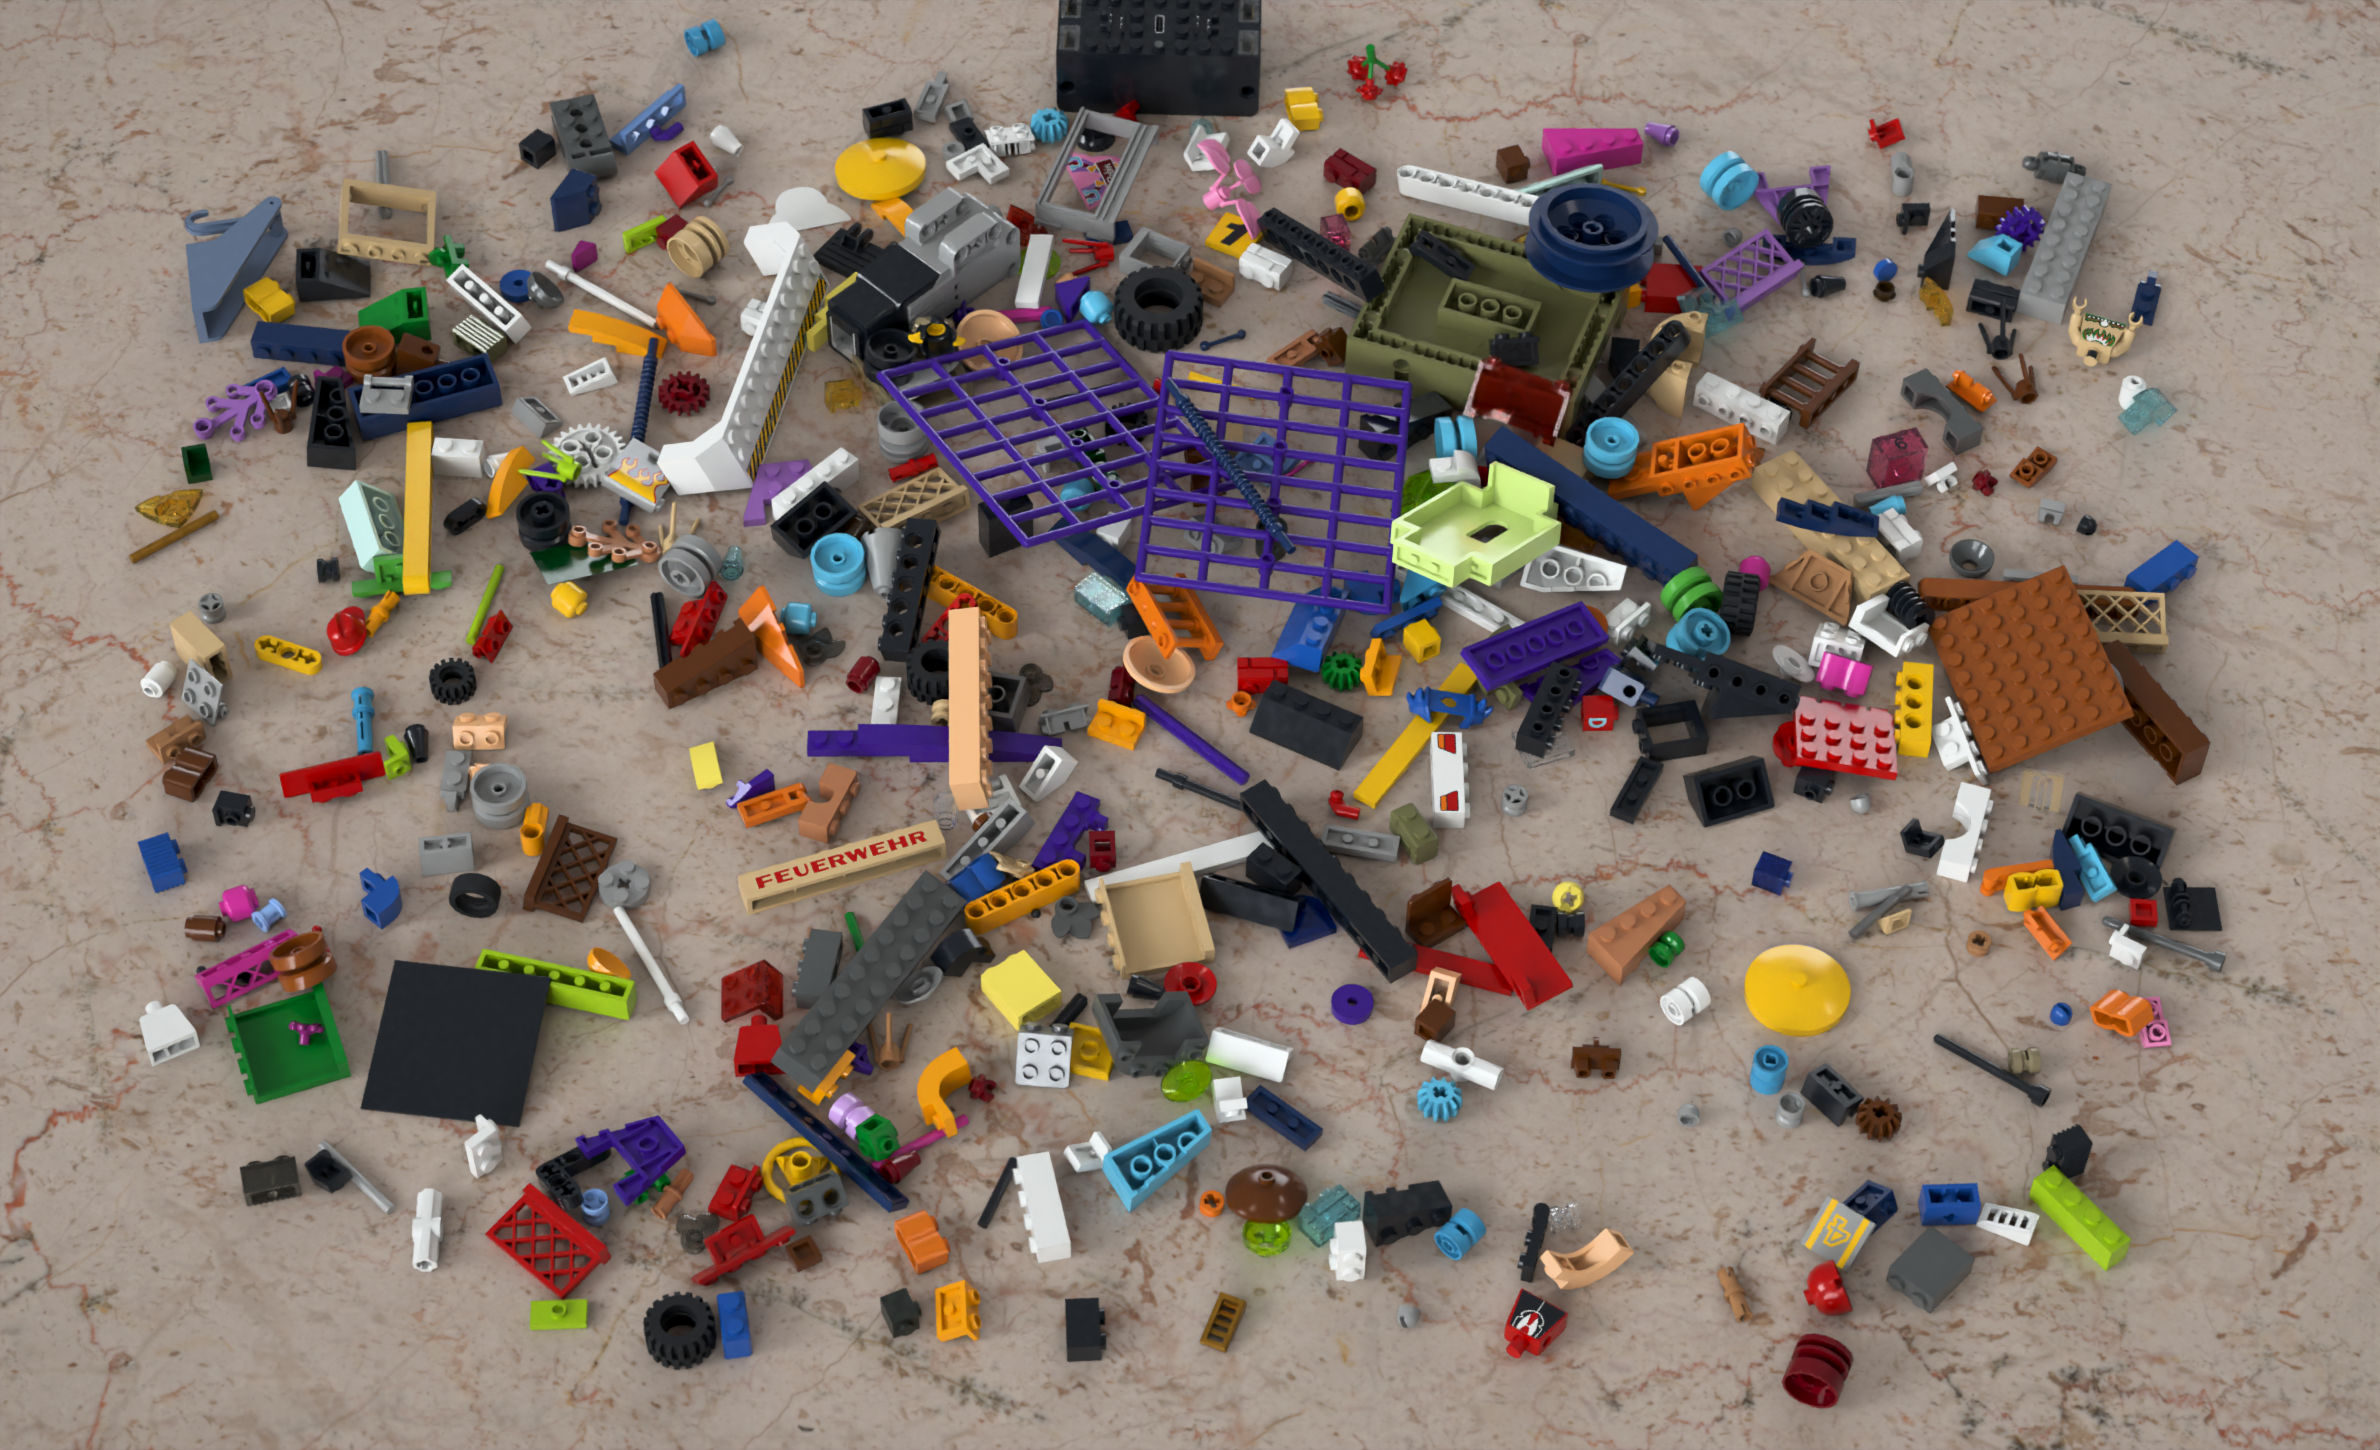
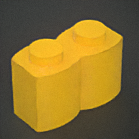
M1310 86L1285 89L1284 103L1289 121L1298 131L1319 129L1320 122H1323V111L1321 108L1318 109L1319 98L1318 94L1314 93L1313 88Z
M264 277L243 289L246 304L255 313L259 314L265 322L280 323L296 314L294 307L296 302L290 293L286 294L281 289L279 283L275 280L272 281L269 277Z
M2043 869L2034 874L2019 872L2008 877L2003 896L2009 911L2022 912L2033 907L2039 908L2041 905L2044 908H2051L2059 904L2064 885L2058 870Z

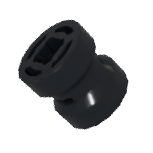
M304 374L292 376L287 381L286 386L292 395L294 380L299 381L296 406L307 407L313 404L315 390L311 385L309 377Z
M1557 911V937H1566L1568 934L1584 937V911H1575L1573 914L1566 911Z

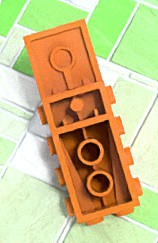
M1745 423L1655 442L1653 443L1652 450L1636 454L1635 464L1631 472L1617 479H1609L1608 496L1618 500L1657 491L1660 497L1683 492L1692 510H1699L1735 481L1752 477V467H1755L1753 451L1756 449V439L1753 434L1750 435Z

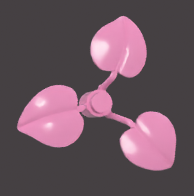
M1206 139L1197 144V147L1205 153L1213 167L1221 174L1215 184L1209 187L1210 191L1203 195L1205 205L1208 209L1215 210L1219 206L1223 208L1227 205L1236 204L1251 240L1254 239L1261 231L1256 222L1261 217L1259 211L1253 203H1246L1244 198L1230 201L1228 199L1230 191L1241 184H1244L1250 194H1257L1262 186L1260 179L1253 173V169L1245 160L1239 159L1234 163V169L1241 180L1228 188L1224 185L1218 186L1230 170L1228 165L1230 162L1229 154L1217 140Z

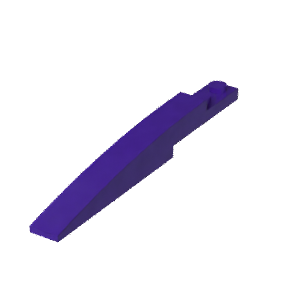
M858 724V730H808L807 757L909 756L910 762H949V727L906 724ZM997 730L989 731V738L992 739L993 753H989V760L992 762H1034L1045 745L1062 748L1061 738Z

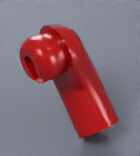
M1331 791L1328 804L1335 815L1358 821L1361 808L1346 805L1343 800L1344 793L1342 791Z

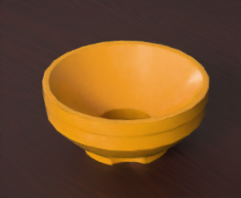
M593 947L587 956L589 971L628 980L631 978V972L628 967L614 954L600 947Z

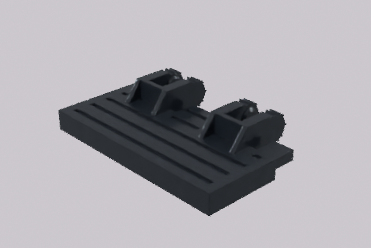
M855 223L848 230L840 228L813 257L820 265L849 278L855 272L859 273L865 266L898 245V242H891L885 249L871 242L869 243L873 238V230L867 228L860 234L862 226L859 223Z

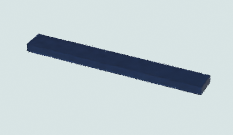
M762 1071L745 1076L742 1082L886 1211L890 1213L906 1209L910 1201L905 1195L769 1075Z

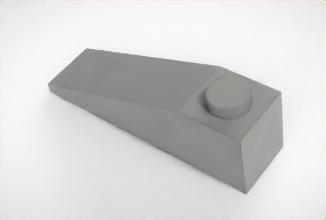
M1009 797L939 873L949 880L982 854L990 851H996L1001 854L1005 853L1030 830L1035 822L1025 809Z

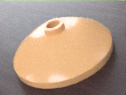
M976 310L966 315L957 326V335L965 338L966 342L965 345L955 347L957 351L1021 334L1015 324L1005 315L993 310ZM1023 344L998 350L994 353L998 358H1008L1010 362L1020 360L1023 353ZM984 355L962 360L972 371L993 367Z
M1140 636L1132 639L1123 652V662L1129 674L1139 684L1159 693L1181 692L1187 689L1194 680V663L1181 647H1176L1170 659H1164L1152 636Z

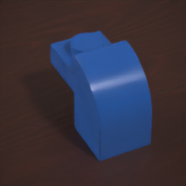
M1395 579L1393 604L1400 602L1401 586L1398 579ZM1344 580V590L1349 591L1348 600L1383 604L1384 585ZM1357 611L1364 615H1380L1377 613Z
M366 868L359 873L362 888L368 893L361 900L364 916L382 930L394 921L402 910L399 884L393 875L385 880L381 874H375L369 868Z

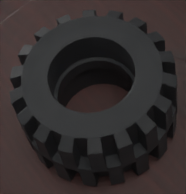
M1728 571L1725 576L1719 616L1727 624L1730 634L1750 636L1753 632L1760 589L1759 575Z
M930 639L928 643L921 642L918 644V648L914 647L911 650V654L907 656L908 690H911V695L917 697V700L921 703L926 701L927 705L932 706L937 700H949V641L945 642L944 639L933 641V639ZM944 671V673L934 674L931 672Z
M674 1292V1296L669 1297L666 1294L662 1296L663 1300H655L653 1308L649 1307L646 1311L647 1317H644L643 1321L647 1349L649 1354L653 1355V1360L657 1363L662 1361V1366L666 1368L672 1365L674 1370H680V1366H686V1369L692 1368L693 1363L697 1365L703 1363L702 1358H708L711 1355V1349L715 1348V1339H717L714 1315L710 1305L707 1302L703 1303V1298L698 1295L693 1298L690 1292H686L685 1295H681L680 1292ZM678 1325H687L694 1328L683 1336L667 1334L671 1328Z

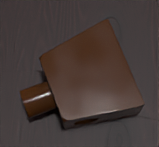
M403 333L397 349L396 376L452 361L440 359L441 347L438 344Z

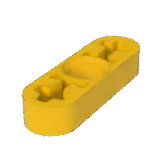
M270 635L261 636L254 643L256 655L261 660L306 675H315L323 668L320 653L313 649ZM286 652L295 653V655L292 658L282 657V655Z

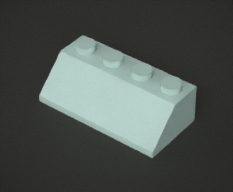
M1603 165L1585 166L1514 190L1540 197L1549 190L1568 184H1601Z
M355 480L340 496L339 502L361 568L367 572L375 573L373 557L403 554L404 521L393 493Z

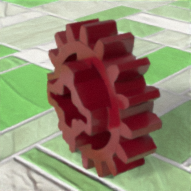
M678 371V376L670 374L669 380L663 379L662 385L658 387L659 403H662L663 409L668 408L670 414L677 411L678 416H681L683 412L690 416L691 411L694 410L696 413H699V407L706 408V401H710V386L707 384L706 378L700 379L699 373L691 376V371H688L686 375H682V372Z

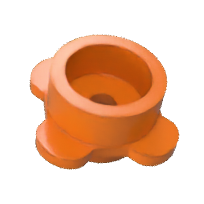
M1239 691L1234 693L1231 700L1226 702V707L1229 710L1235 711L1238 717H1245L1250 709L1256 708V701L1251 700V696L1247 692Z

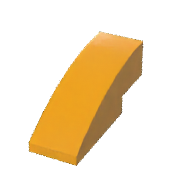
M524 446L510 450L495 474L487 501L486 517L488 519L502 515L529 483L523 477V474L518 473V470H528L536 459Z

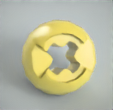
M1571 881L1560 883L1552 893L1554 907H1557L1558 911H1566L1567 913H1574L1581 909L1585 899L1581 886ZM1567 892L1574 895L1570 897L1571 902L1569 903L1563 900L1566 898Z

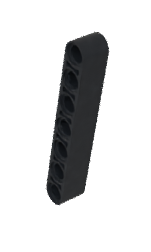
M1669 321L1568 429L1565 435L1567 442L1584 448L1586 432L1590 424L1604 417H1617L1621 419L1690 344L1691 336L1680 321Z

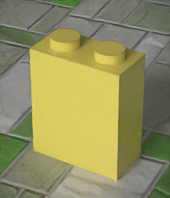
M1025 950L1010 955L1004 962L995 967L988 968L981 975V991L1018 1032L1020 1026L1025 1025L1026 1022H1037L1062 1006L1061 990Z

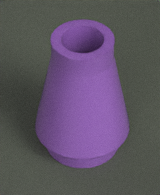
M1650 121L1645 126V134L1651 136L1665 147L1674 146L1679 139V130L1674 125Z

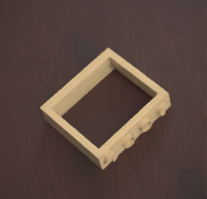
M343 178L340 194L337 254L431 266L429 254L434 250L436 191ZM349 202L427 213L426 244L348 233Z

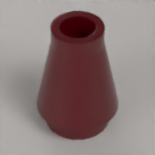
M912 1150L908 1153L886 1159L879 1168L880 1174L891 1184H899L915 1167L921 1164V1158L916 1151Z

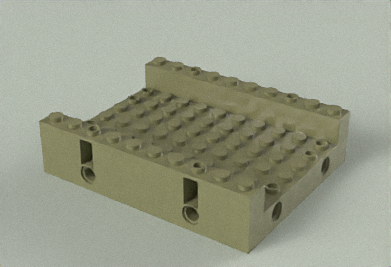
M1409 213L1379 272L1386 290L1371 302L1364 303L1347 337L1345 373L1408 381L1413 385L1412 397L1435 391L1453 409L1544 435L1547 433L1566 441V432L1578 420L1579 405L1614 328L1620 329L1626 316L1630 287L1604 293L1582 292L1565 288L1546 279L1533 268L1526 256L1525 244ZM1420 231L1429 232L1476 265L1467 281L1450 278L1422 257H1417L1410 253L1409 248L1414 241H1417L1416 237ZM1533 331V335L1539 336V341H1537L1539 364L1508 366L1490 361L1488 339H1495V334L1509 333V337H1518V332ZM1383 388L1400 394L1403 392V390Z

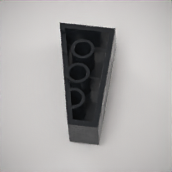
M317 376L307 442L308 467L356 471V450L342 378Z
M1435 391L1411 399L1407 449L1413 444L1427 439L1434 433L1436 418L1452 417V407ZM1402 402L1394 404V407L1401 408ZM1364 414L1360 416L1359 430L1398 435L1400 417L1378 414L1369 416ZM1359 440L1358 448L1369 459L1387 461L1397 454L1396 444Z

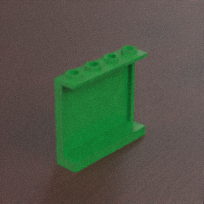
M322 982L312 986V992L237 1014H233L231 1005L227 1006L229 1017L224 1018L229 1033L234 1032L235 1038H231L235 1054L241 1053L242 1058L237 1059L241 1075L247 1073L248 1079L243 1080L247 1095L254 1096L256 1105L351 1077L345 1051ZM291 1021L310 1025L320 1023L322 1024L321 1027H325L323 1033L311 1035L310 1045L299 1044L300 1033L289 1029V1023Z

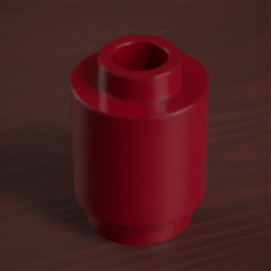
M861 656L847 675L846 685L848 688L859 694L868 690L881 671L878 661L871 656Z

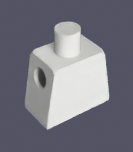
M152 1001L146 1006L147 1014L142 1016L139 1021L152 1067L200 1047L195 1028L176 1005L171 1004L162 1007L159 1001Z

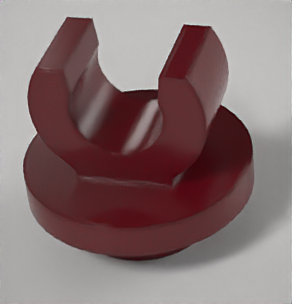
M1989 470L1979 471L1972 479V489L1975 491L1980 489L1982 494L1989 496L1994 492L1992 487L1998 484V481L1990 476L1991 472Z
M982 1073L977 1077L974 1076L968 1086L970 1098L976 1100L979 1097L983 1102L989 1103L994 1098V1095L987 1092L986 1089L992 1091L997 1086V1083L993 1080H986V1075Z

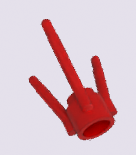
M1069 238L1062 239L1064 243L1092 246L1093 248H1071L1069 252L1093 253L1094 260L1099 261V263L1072 272L1074 276L1100 267H1108V262L1114 261L1112 243Z

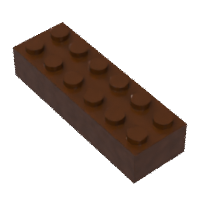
M2118 639L2104 645L2103 648L2110 663L2115 666L2122 677L2124 693L2134 714L2133 717L2121 721L2122 725L2176 786L2200 775L2211 743L2208 737L2195 726L2192 719L2178 707L2176 701L2169 697L2162 689L2160 683L2152 678L2144 665L2140 664L2131 654V651Z

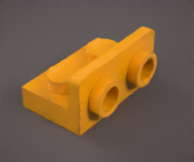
M1100 698L1098 701V711L1087 729V735L1134 751L1146 730V714L1138 709L1129 708L1114 701Z
M966 1280L936 1288L937 1338L944 1342L968 1335L973 1341L979 1340V1329L982 1323L978 1311V1305L981 1300L977 1289L973 1288Z

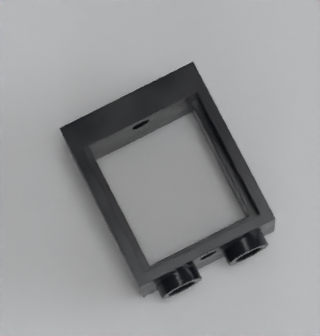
M1695 700L1636 709L1635 719L1632 720V729L1635 735L1638 734L1639 750L1641 754H1645L1646 758L1660 762L1707 753L1709 737ZM1685 722L1690 738L1657 744L1652 743L1648 727Z

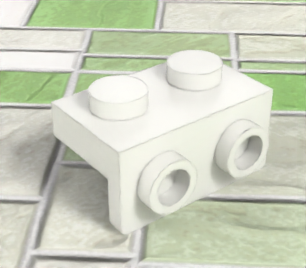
M1202 125L1197 126L1184 152L1185 161L1190 166L1192 172L1215 169L1205 153L1197 147V144L1206 139H1214L1220 142L1226 149L1230 141L1227 132L1207 135Z
M481 1114L475 1117L478 1132L464 1142L470 1172L477 1179L485 1173L491 1172L503 1160L501 1152L502 1143L498 1137L499 1128L491 1119L486 1120Z

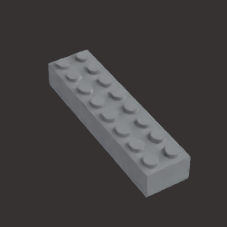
M2067 172L2020 291L2016 308L2017 313L2061 325L2106 209L2112 187L2111 183Z

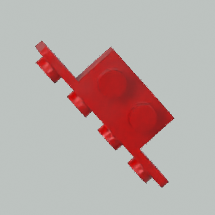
M716 581L710 582L703 599L688 601L683 604L678 618L673 625L669 641L673 646L683 644L680 656L684 658L699 643L703 646L709 643L727 601L728 595Z
M376 751L280 773L279 778L285 798L310 793L312 803H326L340 796H355L358 792L363 791L361 781L381 777L386 773L381 752Z
M749 1214L703 1239L714 1265L693 1275L691 1279L695 1284L709 1286L718 1281L719 1275L739 1270L743 1266L742 1263L750 1258L755 1260L764 1256L767 1253L766 1250L772 1246L779 1247L788 1243L791 1240L790 1237L796 1234V1231L793 1227L785 1225L764 1237L755 1215Z

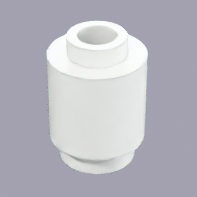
M2138 376L2124 378L2118 397L2123 409L2133 411L2142 404L2146 389V382Z
M167 661L156 663L141 680L143 692L150 697H161L175 681L176 668Z

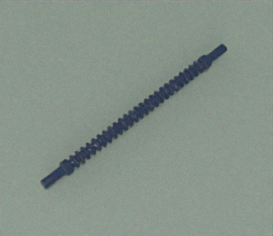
M655 337L649 339L647 355L643 359V370L641 371L642 375L640 377L637 406L635 407L636 411L634 413L630 441L632 438H635L645 443L644 439L647 432L651 397L658 365L656 355L659 340ZM620 496L621 512L619 524L627 526L629 524L631 507L634 504Z
M1168 379L1165 382V386L1175 398L1176 406L1181 410L1185 418L1188 419L1191 426L1195 428V432L1205 442L1206 447H1209V451L1216 457L1220 466H1223V470L1230 476V480L1240 490L1241 495H1244V499L1248 500V504L1255 510V514L1262 520L1271 536L1278 539L1288 554L1294 553L1296 547L1285 534V528L1282 523L1279 522L1278 518H1275V514L1268 508V504L1264 503V499L1257 493L1258 491L1254 488V485L1250 484V480L1243 474V470L1233 460L1232 455H1229V451L1222 445V442L1215 435V432L1212 431V428L1208 426V423L1201 416V413L1198 412V409L1194 407L1188 395L1181 392L1173 379Z

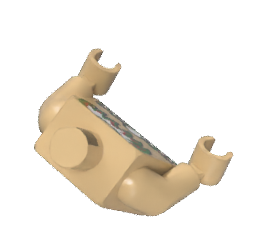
M2076 296L2072 302L2074 314H2071L2068 334L2072 344L2077 347L2076 354L2084 357L2083 362L2091 367L2095 366L2097 362L2108 364L2112 358H2117L2126 353L2136 335L2135 330L2143 325V317L2141 316L2139 322L2134 323L2132 319L2135 313L2132 312L2128 317L2130 326L2127 329L2125 324L2085 312L2081 316V311L2087 305V299H2084L2083 306H2077L2075 303Z

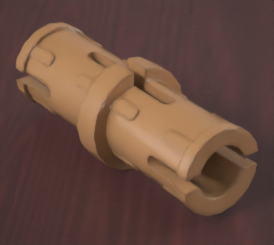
M1724 1267L1717 1272V1277L1725 1292L1723 1297L1730 1304L1735 1320L1738 1323H1742V1317L1744 1322L1753 1317V1313L1745 1299L1746 1291L1739 1285L1733 1267H1727L1728 1273Z

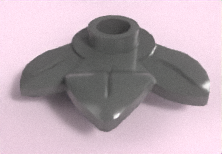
M1063 896L1055 904L1056 915L1051 920V928L1058 938L1070 932L1072 936L1078 939H1087L1092 933L1090 920L1098 918L1101 914L1099 909L1092 903L1078 902L1072 896Z

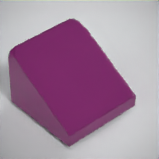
M583 240L578 242L571 254L572 267L575 273L597 261L598 255L595 243Z

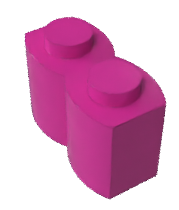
M1826 651L1823 654L1815 681L1821 682L1820 687L1834 691L1835 687L1845 690L1844 695L1858 698L1859 694L1866 695L1874 666Z

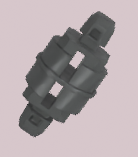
M2040 151L2037 157L2026 156L2022 161L2023 168L2034 171V178L2049 181V183L2063 184L2067 172L2082 176L2086 175V167L2074 164L2073 156L2059 152Z

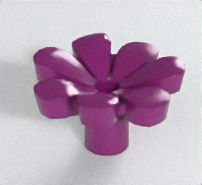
M291 1021L289 1023V1029L300 1033L299 1044L310 1045L311 1035L323 1033L325 1027H321L322 1024L313 1023L311 1025L298 1021Z

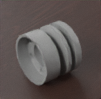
M896 400L883 405L877 413L879 449L882 456L895 463H907L908 459L913 458L915 460L924 457L929 449V438ZM909 400L918 411L925 409L918 402Z

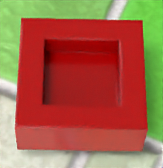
M2130 898L2128 904L2130 924L2134 926L2156 927L2158 923L2157 901Z

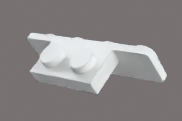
M1948 696L1945 700L1952 717L1932 726L1931 731L1943 765L1947 771H1950L1969 761L1975 776L1984 786L1988 784L1985 777L1988 774V770L1984 762L1978 759L1977 755L1981 753L1974 740L1971 741L1970 736L1973 733L1968 722H1964L1962 718L1965 714L1960 702L1955 703Z

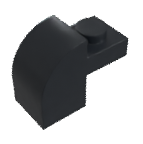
M971 928L956 931L946 937L938 945L930 958L935 966L942 970L943 976L961 977L972 962L991 963L996 955L985 938L976 937Z

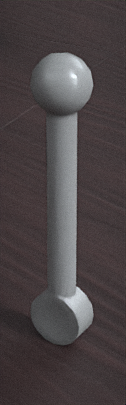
M731 175L725 176V182L710 198H706L703 201L704 206L710 207L712 201L727 185L734 183V177Z
M1802 262L1804 267L1799 273L1803 286L1802 295L1809 297L1811 291L1807 287L1804 275L1805 263Z
M675 286L681 295L707 301L708 305L716 304V297L713 295L706 297L680 290Z

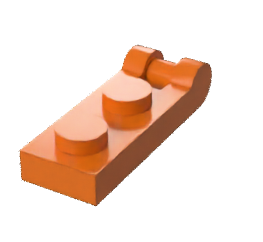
M796 783L737 803V810L746 828H750L797 811H803L808 800L812 801V799L806 795L807 789L803 783Z
M2049 859L1987 869L1983 874L1980 892L1984 896H1993L1995 891L2005 890L2007 879L2010 875L2019 872L2034 874L2043 869H2054L2053 862Z

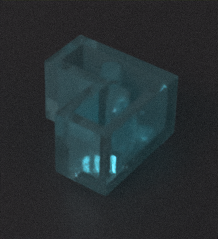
M1709 286L1693 288L1676 297L1682 313L1697 311L1708 314L1705 339L1744 321L1737 300L1729 299L1715 303Z

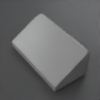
M535 396L516 399L512 414L538 438L545 437L563 425V422Z

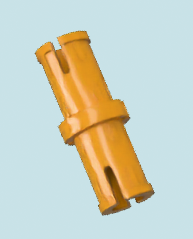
M387 591L382 600L370 610L371 614L365 621L367 637L374 636L383 622L388 621L390 618L389 614L400 602L401 599L395 592Z

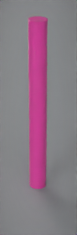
M965 1114L955 1118L957 1129L969 1124ZM936 1128L899 1148L889 1158L908 1153L912 1150L918 1151L943 1138L946 1134L942 1129L937 1130ZM884 1160L880 1162L875 1161L870 1165L879 1172V1168Z

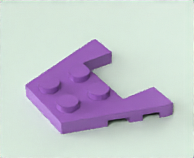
M1830 165L1810 167L1809 175L1812 184L1769 188L1764 172H1757L1759 181L1753 195L1781 226L1776 216L1777 206L1782 197L1796 188L1814 190L1820 195L1827 206L1831 167Z
M808 459L759 465L743 517L744 527L766 525L764 506L772 505L771 500L813 469Z

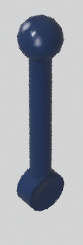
M1239 330L1236 334L1211 342L1203 341L1200 343V349L1207 351L1211 346L1236 338L1243 339L1246 336V331Z

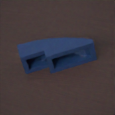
M2057 829L2053 837L2049 859L2053 862L2054 870L2059 871L2064 885L2058 904L2060 910L2063 911L2080 906L2084 889L2079 882L2082 866L2061 829Z

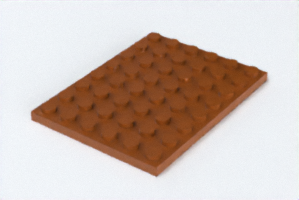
M2065 565L1937 616L1933 624L1928 628L1990 774L2134 716L2132 708Z

